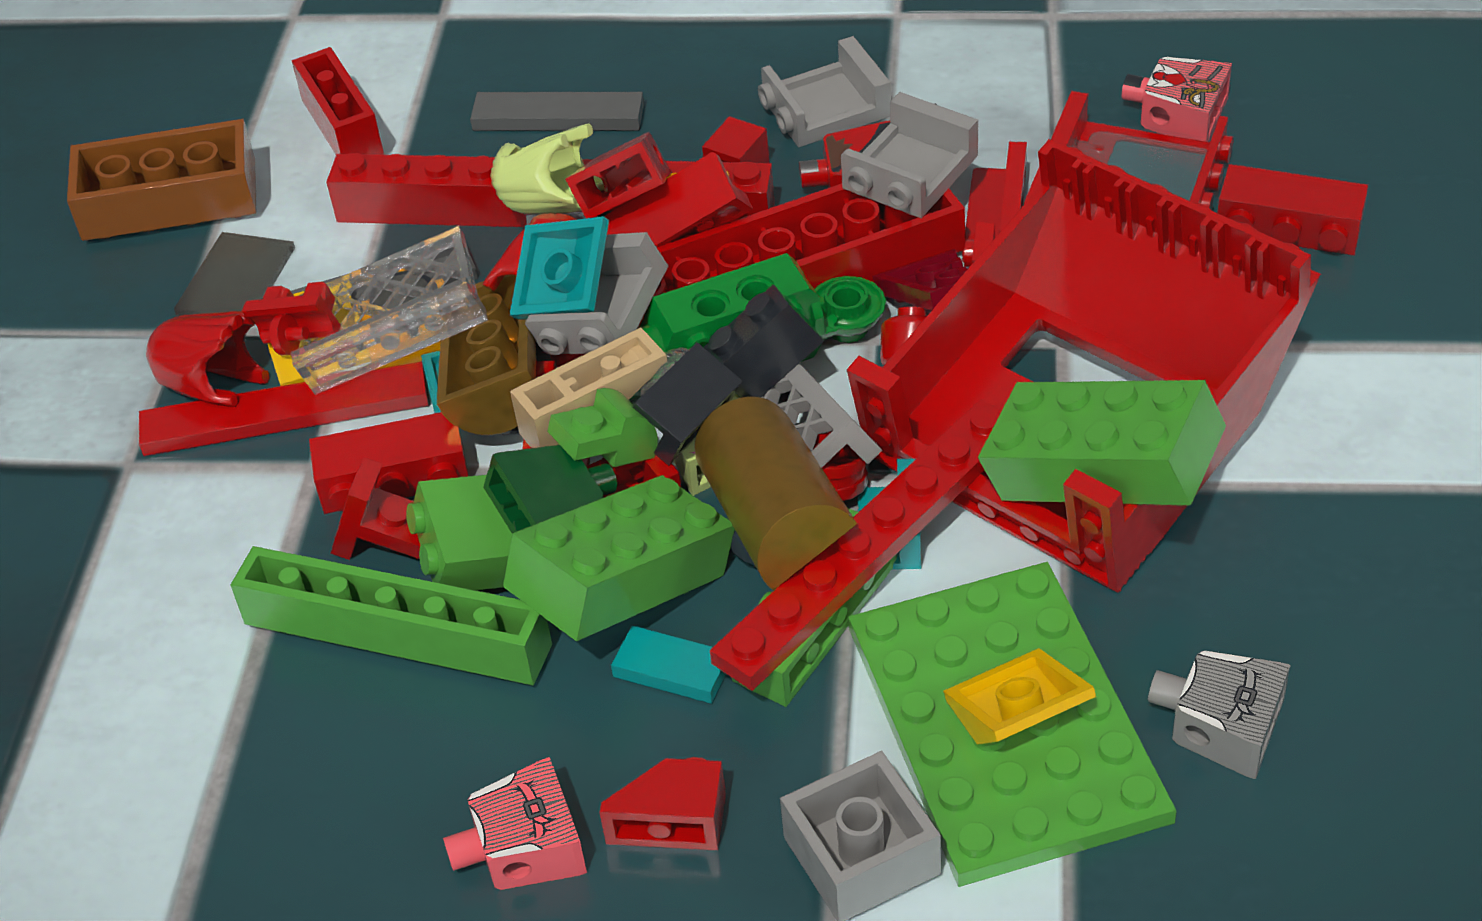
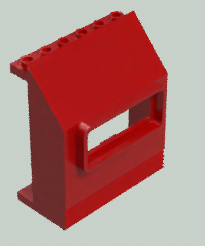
M1048 139L1038 151L1042 185L887 363L880 367L858 356L846 369L860 427L882 449L874 460L897 472V459L918 458L980 399L1003 410L1017 382H1033L1005 367L1035 332L1045 331L1145 381H1206L1226 427L1198 488L1199 491L1260 413L1321 274L1311 270V254L1302 251L1292 243L1281 242L1257 231L1247 223L1236 222L1212 211L1204 204L1193 203L1169 192L1161 185L1148 183L1126 173L1118 166L1108 165L1087 156L1075 147H1067ZM1077 469L1063 483L1065 502L1002 501L985 470L952 501L1117 593L1121 592L1123 585L1127 584L1129 577H1132L1134 571L1139 568L1140 563L1144 562L1146 555L1152 552L1188 506L1123 504L1121 492Z

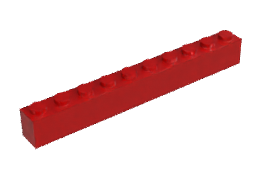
M336 154L326 181L336 222L525 227L527 225L526 215L532 214L511 210L497 196L490 176L495 157ZM582 159L584 165H586V164L589 163L591 160H593V159ZM695 161L665 162L670 173H677ZM722 162L725 170L729 172L732 184L747 194L753 210L737 219L775 207L772 163ZM625 202V203H623V204H620V205H618V206H616V207H614V208H612V209H610V210H616L617 208L621 207L622 205L626 204L627 202Z

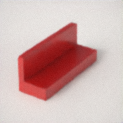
M1009 141L1006 169H973L965 227V241L966 239L974 240L976 221L995 222L996 237L1022 208L1026 182L1027 142ZM964 250L962 251V262H963V263H964Z
M711 152L667 178L662 185L637 196L604 217L609 220L607 235L647 232L655 246L659 247L734 221L753 210L747 194L732 184L720 157L716 153Z

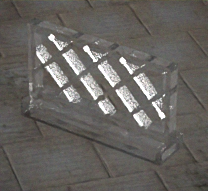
M454 227L326 283L336 298L332 309L334 316L340 308L350 311L340 323L341 327L338 332L316 341L318 338L300 341L299 348L291 352L292 363L316 395L488 321L486 309L477 294L465 236L460 227ZM454 246L453 251L444 263L433 261L439 252ZM407 266L411 267L401 282L391 280L398 270ZM425 271L436 273L425 288L415 286ZM450 277L458 279L445 285ZM368 285L358 300L349 298L355 289ZM383 289L392 292L382 307L373 305V302ZM407 296L415 298L402 304ZM365 314L373 316L362 322H359Z

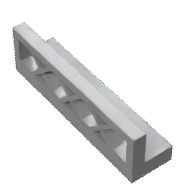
M800 363L761 397L774 402L783 409L821 468L846 444L867 464L882 451ZM791 391L788 401L778 404L780 394ZM809 411L806 422L795 425L799 413ZM832 431V432L813 450L814 444H815V441H816V438H817V435H818V434H821V433H825V432Z

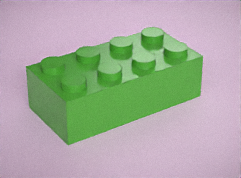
M1205 380L1017 382L978 459L1002 501L1065 502L1063 483L1077 469L1121 492L1123 504L1191 505L1226 424Z
M661 475L512 533L503 587L575 641H579L724 576L735 529L730 520L716 512L714 507L701 502L679 487L678 483Z

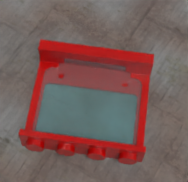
M1071 91L1051 140L1067 147H1075L1087 156L1108 165L1118 166L1132 176L1151 184L1161 185L1175 195L1193 203L1204 204L1212 210L1214 193H1211V190L1219 191L1224 173V164H1221V162L1229 163L1233 148L1234 137L1227 135L1228 117L1219 116L1211 141L1205 142L1088 122V93ZM1040 166L1037 170V173L1025 198L1024 204L1042 185Z

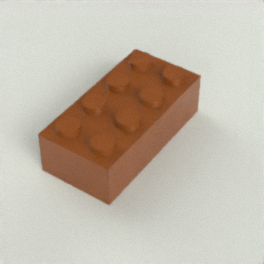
M244 119L70 145L67 202L81 240L105 239L122 234L141 231L150 232L160 228L186 224L194 225L205 221L238 218L243 215L256 214L255 157Z

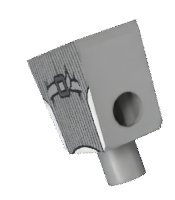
M1203 651L1197 654L1188 679L1157 670L1151 683L1148 702L1176 710L1172 739L1178 745L1246 777L1256 779L1285 699L1290 665L1275 661Z

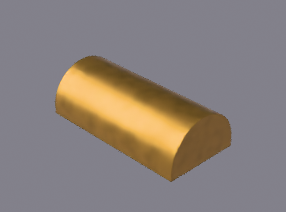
M513 274L505 275L495 291L485 288L482 285L484 281L443 296L437 406L449 422L470 433L494 435L517 427L510 391L536 379V339L526 327V320L515 319L510 316L516 275Z
M760 397L738 398L718 407L701 425L694 447L697 463L762 579L772 590L857 524L788 415L774 402Z

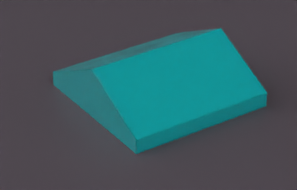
M605 217L525 225L510 316L515 319L527 320L528 316L533 314L594 312L609 220Z

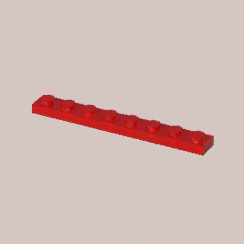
M980 399L853 517L857 522L854 527L780 584L710 649L711 664L753 691L984 471L978 456L1002 410Z

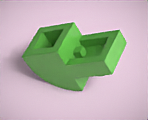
M610 388L597 389L593 406L580 407L575 410L552 414L547 430L575 461L602 455L612 467L654 458V451L658 444L655 427L632 408L633 404L621 392Z

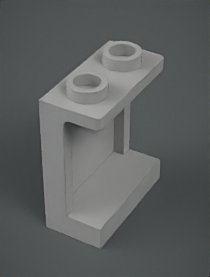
M854 36L838 41V62L784 80L778 77L770 65L761 68L762 84L758 86L761 104L766 110L770 109L773 112L781 132L784 134L788 133L798 147L822 140L829 133L861 127L890 117L891 82Z
M899 92L890 101L891 123L862 153L846 149L841 154L842 188L922 218L978 156V119Z
M647 232L608 234L594 312L533 314L528 316L525 325L546 354L589 353L637 329L668 268V264Z

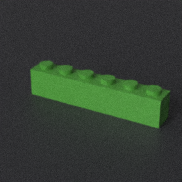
M252 546L230 584L245 625L533 686L552 646L547 619L522 600Z

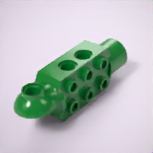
M788 253L654 296L640 327L637 329L642 328L666 355L672 354V356L667 357L669 359L667 363L629 401L638 400L675 364L674 361H678L684 355V352L679 354V351L687 352L696 343L704 347L718 329L729 325L745 310L748 302L753 297L764 293L773 284L808 319L823 340L832 337L834 340L844 343L856 342L864 338L868 330L878 322L885 308L886 299L884 293L874 282L853 276L832 278L819 284L814 289L806 279L798 263ZM822 343L803 361L814 358Z

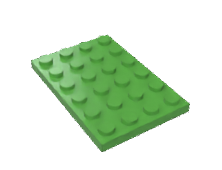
M1048 561L848 616L851 636L927 815L941 835V848L958 887L1175 823L1176 809ZM1038 648L1091 684L1095 689L1096 697L998 742L976 744L947 703L943 692L950 687Z

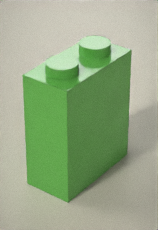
M486 475L418 482L414 502L407 505V525L410 533L417 534L421 545L419 551L421 569L424 575L431 576L432 582L470 590L503 587L512 533L483 488Z

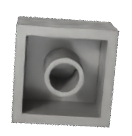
M882 750L780 798L784 838L837 921H846L941 874V835Z

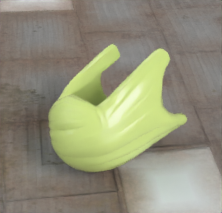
M589 123L543 138L523 148L515 144L505 143L498 151L495 160H493L490 175L492 186L496 190L499 199L511 210L524 214L582 211L565 179L584 166L579 150L582 140L593 134L592 125ZM594 175L597 188L600 191H604V184L601 178Z

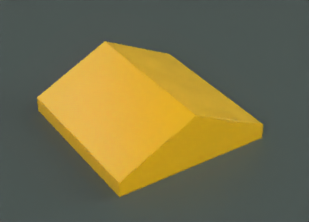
M1040 648L943 691L947 703L976 744L998 742L1096 697L1095 689L1091 684Z

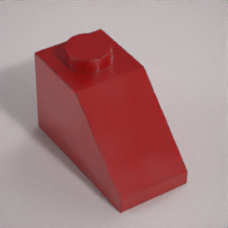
M700 757L686 759L665 758L601 802L600 817L606 844L718 850L726 797L722 761H709Z

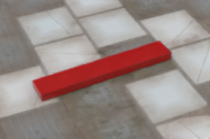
M421 361L238 393V403L236 406H226L199 400L139 411V446L143 456L429 406L423 363Z

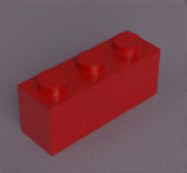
M328 47L291 60L301 99L335 155L349 153L384 155L375 114L333 49Z
M1229 164L1219 197L1218 214L1239 223H1247L1257 231L1284 243L1287 242L1298 247L1355 256L1368 185Z
M442 412L309 439L313 478L324 514L344 509L347 495L363 457L383 463L375 488L404 498L415 496L419 481L469 476L460 429L449 422Z

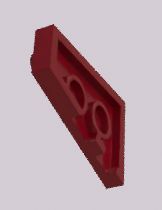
M952 249L874 275L873 280L883 291L884 296L895 299V302H906L914 307H922L932 311L968 269L963 267L961 258L957 256L956 250Z

